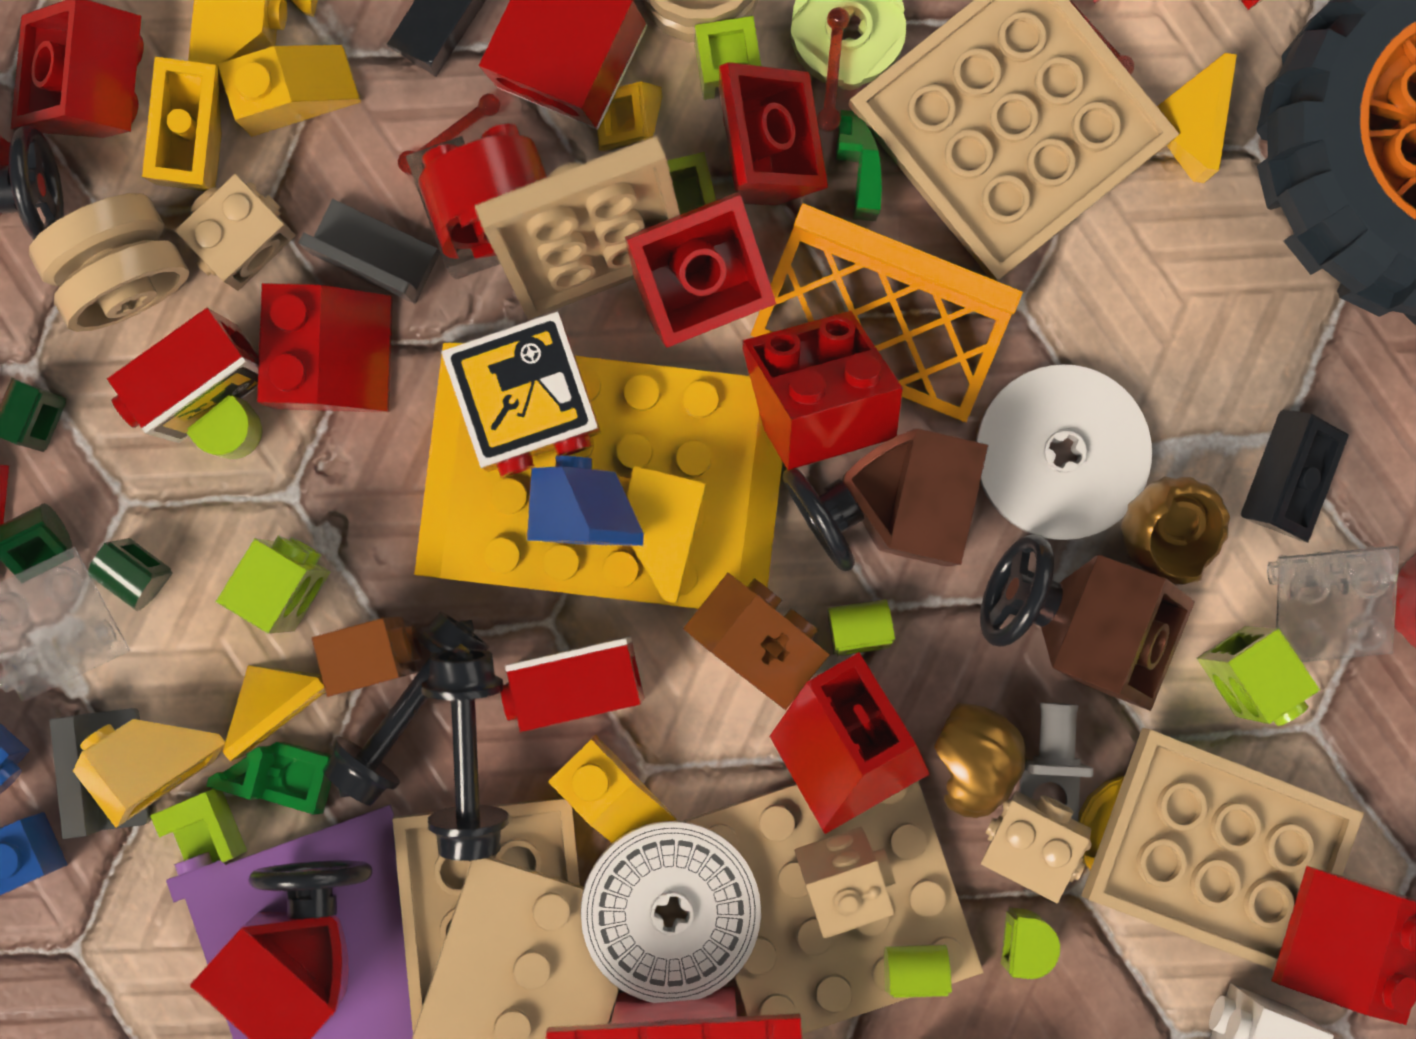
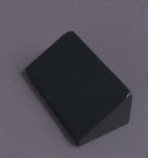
M415 0L387 42V46L437 77L486 0Z
M1289 410L1280 411L1241 511V516L1253 523L1308 543L1349 434L1311 413Z

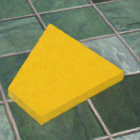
M1224 53L1157 106L1179 133L1167 147L1194 182L1205 183L1220 169L1237 54Z
M248 665L223 749V753L228 760L233 761L246 756L247 753L251 752L325 694L326 691L321 674Z

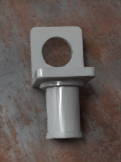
M1040 703L1039 756H1033V760L1025 759V769L1020 779L1019 792L1033 798L1034 791L1041 784L1047 782L1056 783L1065 793V805L1074 811L1071 818L1078 821L1080 777H1093V767L1082 764L1081 759L1075 758L1076 718L1079 705Z

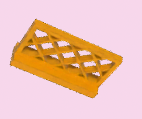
M802 203L770 284L776 303L780 304L797 296L808 322L814 321L803 293L833 280H836L848 311H852L859 323L857 315L890 302L903 334L879 343L875 347L878 351H881L906 340L918 372L898 380L903 387L902 397L967 423L1012 314L1016 311L1023 292ZM800 242L823 250L833 274L800 287L791 265ZM832 254L855 264L839 271ZM863 267L877 272L887 296L854 309L841 277ZM788 274L795 290L779 297ZM887 277L909 286L893 293ZM918 289L932 294L941 318L909 331L896 299ZM941 298L964 308L947 314ZM775 305L759 311L750 336L756 337L773 332L766 329ZM972 311L994 319L995 322L986 343L963 352L950 321ZM944 324L956 356L924 368L912 337ZM981 353L972 374L966 359ZM960 362L968 381V386L960 405L956 406L936 397L928 375ZM922 378L927 393L909 387L906 384Z

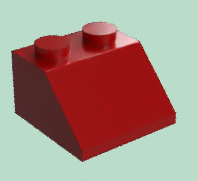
M64 0L21 15L11 129L17 130L21 126L29 125L45 134L105 138L131 132V125L137 116L139 107L138 96L135 93L137 66L141 62L144 52V41L140 35L142 16L90 0Z
M730 62L720 65L719 94L732 167V178L735 192L741 195L743 204L778 206L828 188L810 73Z
M738 192L625 236L634 279L651 325L666 348L777 304L741 195Z
M262 283L257 403L277 410L389 413L393 297L326 285Z
M1306 866L1271 982L1366 1016L1407 1025L1411 1009L1416 1002V900L1382 887Z

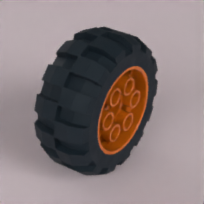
M1330 0L1307 22L1281 55L1283 66L1279 75L1265 89L1256 130L1262 140H1268V158L1257 165L1266 207L1270 210L1282 208L1294 232L1292 236L1283 242L1310 275L1324 269L1341 283L1337 289L1339 298L1379 317L1391 311L1403 313L1416 325V209L1401 198L1413 184H1416V165L1406 161L1402 155L1404 153L1407 156L1416 157V101L1410 97L1407 90V81L1416 83V0ZM1369 113L1396 120L1398 124L1393 126L1392 130L1370 131Z

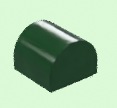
M11 378L0 404V438L19 446L44 452L47 450L66 405V398L16 378Z
M45 503L0 525V560L21 583L75 557L71 538L63 522L56 512Z
M131 538L104 543L88 568V575L136 611L141 610L154 599L173 572L170 571V567Z

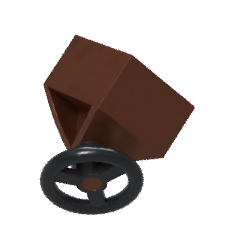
M916 428L890 439L869 452L843 475V480L838 479L824 488L825 493L821 496L817 494L807 478L797 468L786 469L783 473V480L813 534L833 563L842 571H850L855 565L853 553L842 533L861 521L878 551L945 567L962 564L988 445Z
M1036 534L1027 535L1017 540L1008 548L997 563L983 595L980 610V627L986 641L993 646H1008L1020 639L1032 624L1038 625L1042 629L1053 669L1090 688L1151 711L1195 601L1163 577L1101 555L1095 556L1058 583L1052 580L1054 553L1048 540ZM1034 552L1036 557L1035 573L1028 570L1030 553ZM1009 614L1015 615L1014 619L1007 626L1000 629Z

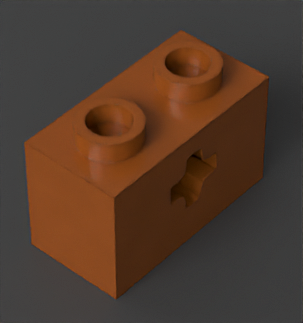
M727 573L683 629L714 656L786 711L806 682L814 676L830 654L812 640L819 630L792 608H790L785 616L775 610L783 600L765 585L754 578L746 587L731 574Z
M387 617L311 637L327 697L417 673L415 661L422 659L420 642L412 634L415 630L414 626L405 627L403 617Z

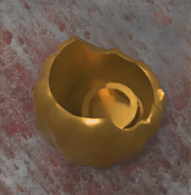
M1164 476L1160 480L1148 485L1143 492L1128 504L1127 512L1121 523V530L1128 555L1132 561L1141 566L1146 572L1163 577L1173 584L1185 585L1201 581L1204 569L1220 554L1222 545L1228 539V524L1231 518L1223 503V498L1212 486L1201 483L1190 476L1178 479Z
M956 704L950 712V716L946 719L942 733L934 745L937 755L946 765L951 775V778L947 781L946 790L948 794L944 795V801L950 810L963 817L978 818L988 816L1009 799L1015 785L1022 778L1025 769L1024 740L1019 730L999 713L974 704Z

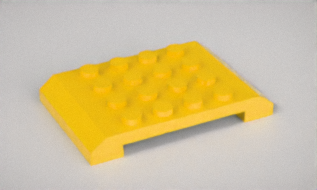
M443 343L442 351L464 343ZM441 355L414 575L696 609L700 608L727 573L731 574L746 587L755 578L768 588L782 460L764 431L750 376L575 355L601 434L589 437L592 444L591 448L570 456L592 458V470L615 472L618 479L620 476L631 479L633 467L638 466L706 483L678 601L673 603L662 598L632 546L579 545L527 541L532 468L515 475L500 478L498 469L487 472L480 467L443 355ZM555 449L532 457L535 465L533 468L555 467L557 456Z

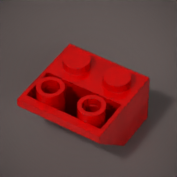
M852 311L743 340L742 349L764 431L787 470L883 443L897 436L903 387Z
M860 652L807 681L769 736L824 834L829 833L929 775L915 741Z

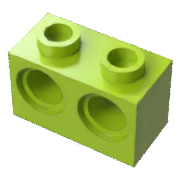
M278 535L275 541L254 538L216 602L268 634L295 632L331 572L317 564L322 556L318 551L293 537L288 540Z
M1244 626L1197 658L1235 717L1265 724L1275 722L1277 726H1281L1303 714L1309 707L1305 700L1320 691L1279 628Z

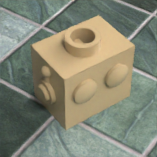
M236 174L219 189L213 187L201 194L191 207L193 214L175 230L185 241V248L192 250L197 255L196 258L199 261L196 264L208 276L211 273L214 276L217 275L223 282L237 291L297 236L278 217L281 214L278 211L281 207L269 195L266 197L260 195L256 191L254 183H245Z
M1015 791L1012 799L1003 803L1004 810L1001 816H998L997 819L992 818L986 830V834L989 835L987 840L991 842L984 854L981 865L1058 904L1068 882H1073L1074 879L1079 880L1086 864L1082 863L1084 859L1082 857L1085 851L1091 848V828L1072 819L1074 811L1051 797L1041 795L1039 801H1036Z
M862 826L794 849L824 939L894 915L886 890L887 886L896 884L884 848L873 852Z

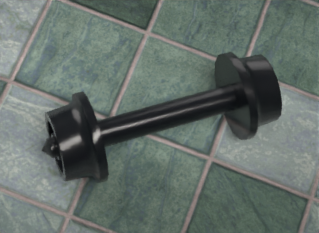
M442 611L438 613L426 628H416L412 633L432 654L455 649L460 644L467 649H489L488 644L474 633L472 620H460L458 622ZM430 657L363 747L340 736L335 737L331 742L334 752L323 768V773L338 787L340 797H352L365 805L371 806L386 789L394 790L401 783L393 771L382 763V760L428 700V697L422 695L421 686L422 682L429 678Z
M460 644L455 649L437 652L430 656L429 678L422 682L421 686L422 695L428 698L451 700L456 806L431 814L428 817V830L436 834L438 853L441 857L471 862L472 860L496 855L500 851L501 830L509 824L507 811L494 806L480 805L475 707V699L500 693L503 690V679L495 675L492 652L482 649H467Z

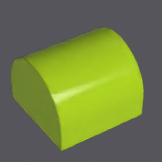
M228 395L187 428L188 431L186 432L197 447L204 452L226 459H239L252 453L258 446L262 436V424L259 416L246 400L234 395Z
M887 599L827 609L833 655L837 654V657L858 652L864 653L889 649L895 640Z
M1009 907V911L1006 910L1001 964L1012 978L1037 979L1047 975L1056 966L1060 956V942L1056 932L1035 912Z
M946 944L885 947V991L893 998L949 996V993H952L950 959Z

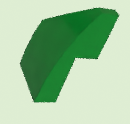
M841 110L836 160L858 162L853 219L876 221L881 211L882 197L879 150L867 124L853 111Z
M275 742L270 746L255 748L246 754L247 757L224 772L215 773L207 781L206 787L249 800L263 799L312 815L324 814L332 782L324 775L323 768L332 755L287 742Z

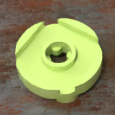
M796 0L793 7L790 41L797 59L812 76L829 85H836L843 90H855L863 84L872 82L895 64L904 46L906 20L903 1ZM853 15L859 17L861 22L858 31L862 35L860 38L854 40L849 37L842 40L836 35L838 27L833 22L835 18L840 16L848 20Z

